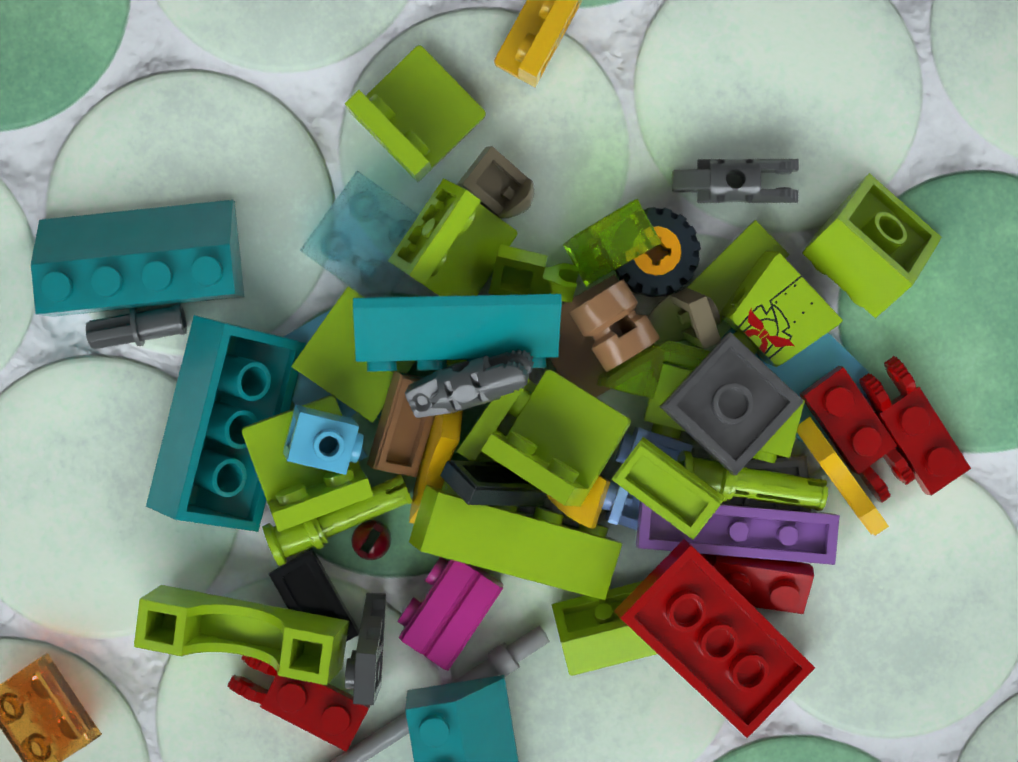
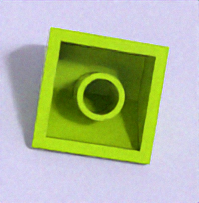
M869 173L816 232L802 254L812 262L817 271L827 275L848 294L856 305L863 307L876 319L914 285L942 237Z

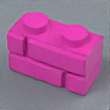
M440 557L424 580L432 587L422 602L413 597L397 622L404 626L399 636L402 642L423 654L444 670L449 671L503 590V583L477 566L451 559L447 561Z

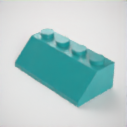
M225 200L39 220L31 259L36 315L56 317L245 297L235 201Z
M561 294L353 298L356 362H367V372L397 371V361H417V370H440L447 368V360L469 361L483 356L492 357L505 352L511 353L512 350L517 351L519 349L520 351L525 350L527 353L530 352L529 355L533 356L532 361L534 364L532 368H546V358H555L559 354Z
M193 316L146 507L174 520L259 532L266 497L241 430L244 426L290 409L299 373L291 366L306 346V343L209 318Z
M505 675L407 690L405 712L414 762H519Z

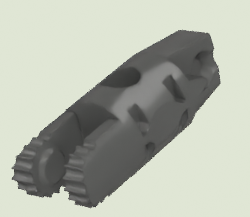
M698 159L697 169L672 171V192L697 193V203H798V190L789 187L761 189V173L791 174L792 172H797L799 169V159ZM737 174L742 179V186L736 189L731 188L726 182V176Z
M518 349L517 351L512 350L511 353L505 352L492 357L483 356L443 368L408 385L405 396L416 418L455 413L499 400L501 396L513 393L514 390L524 389V386L528 383L529 373L533 369V356L529 355L530 352L527 353L525 350L520 351Z

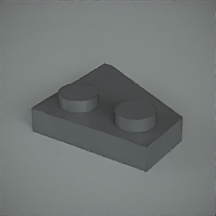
M366 593L357 649L352 650L351 658H347L345 689H354L353 704L374 705L381 688L386 610L385 593Z

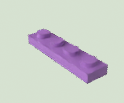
M640 501L636 547L672 551L685 539L700 554L835 565L840 515L721 504L694 540H692Z

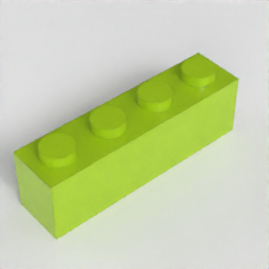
M444 481L442 489L426 485L409 539V543L419 551L606 600L623 544L607 536L609 527L598 523L595 529L588 528L582 524H579L578 527L562 523L564 519L563 514L541 507H536L533 515L517 510L518 506L468 505L446 481Z

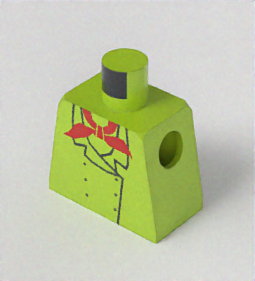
M768 250L759 258L720 314L736 331L733 335L754 355L757 353L762 360L775 367L787 362L843 321L780 252Z

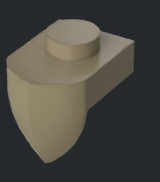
M493 146L485 147L456 184L481 200L480 204L499 218H511L524 213L530 208L534 197L533 181L525 176Z
M689 288L673 293L660 301L648 316V319L660 336L658 340L660 342L687 340L702 349H706L721 341L716 326L720 324L721 320L715 303L711 298Z

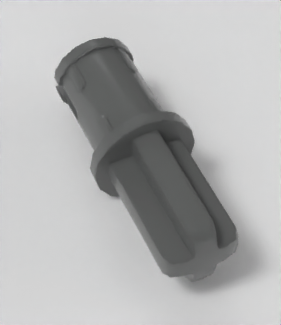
M175 304V306L141 312L137 308H131L130 314L90 320L86 323L85 330L87 341L93 349L133 342L137 346H144L145 340L187 334V323L182 305Z

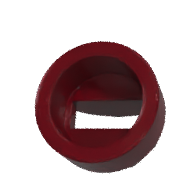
M368 520L361 523L354 530L351 541L352 547L358 556L366 560H376L387 553L392 539L391 533L385 524L376 520ZM375 529L381 534L370 552L367 553L361 547L367 541L371 530Z

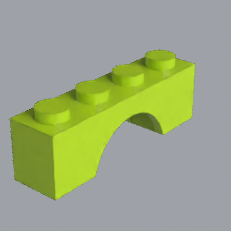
M160 585L139 599L134 647L181 657L203 652L239 654L268 663L275 668L278 676L328 685L343 668L349 621Z

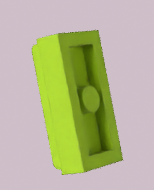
M642 581L609 589L606 600L585 595L551 604L569 675L573 676L657 654L614 612Z

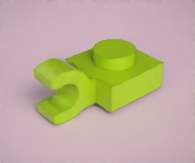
M500 244L488 294H561L562 302H572L580 268L567 263L545 267L548 255Z

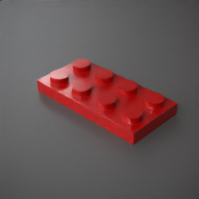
M685 539L614 610L624 623L746 738L815 669Z

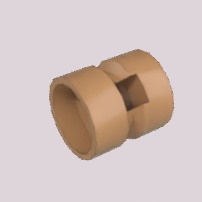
M624 279L569 313L582 335L593 337L595 340L592 351L605 372L617 367L660 339L646 315H637L634 311L638 301ZM617 321L623 333L620 337L609 327Z

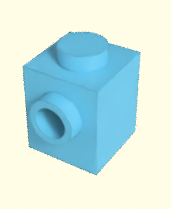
M295 405L283 454L289 462L346 475L349 463H357L360 457L364 435L358 433L359 425L353 418Z

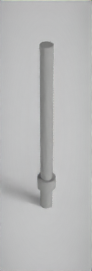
M539 625L507 646L504 642L488 652L489 658L451 683L505 675L506 677L520 668L518 662L549 643L550 640ZM406 712L329 762H366L409 734Z

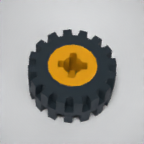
M646 208L629 216L617 229L611 245V264L619 280L624 279L631 291L649 297L665 296L682 288L692 278L700 261V241L697 240V232L693 225L690 226L686 221L687 218L683 215H678L668 208Z

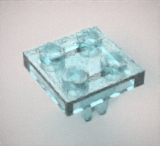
M356 171L300 251L365 298L390 297L406 273L388 262V260L419 214L359 171Z

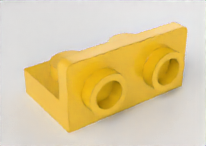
M527 0L495 57V66L536 88L577 13L582 0Z

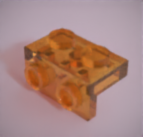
M48 653L0 684V729L22 762H62L102 735Z

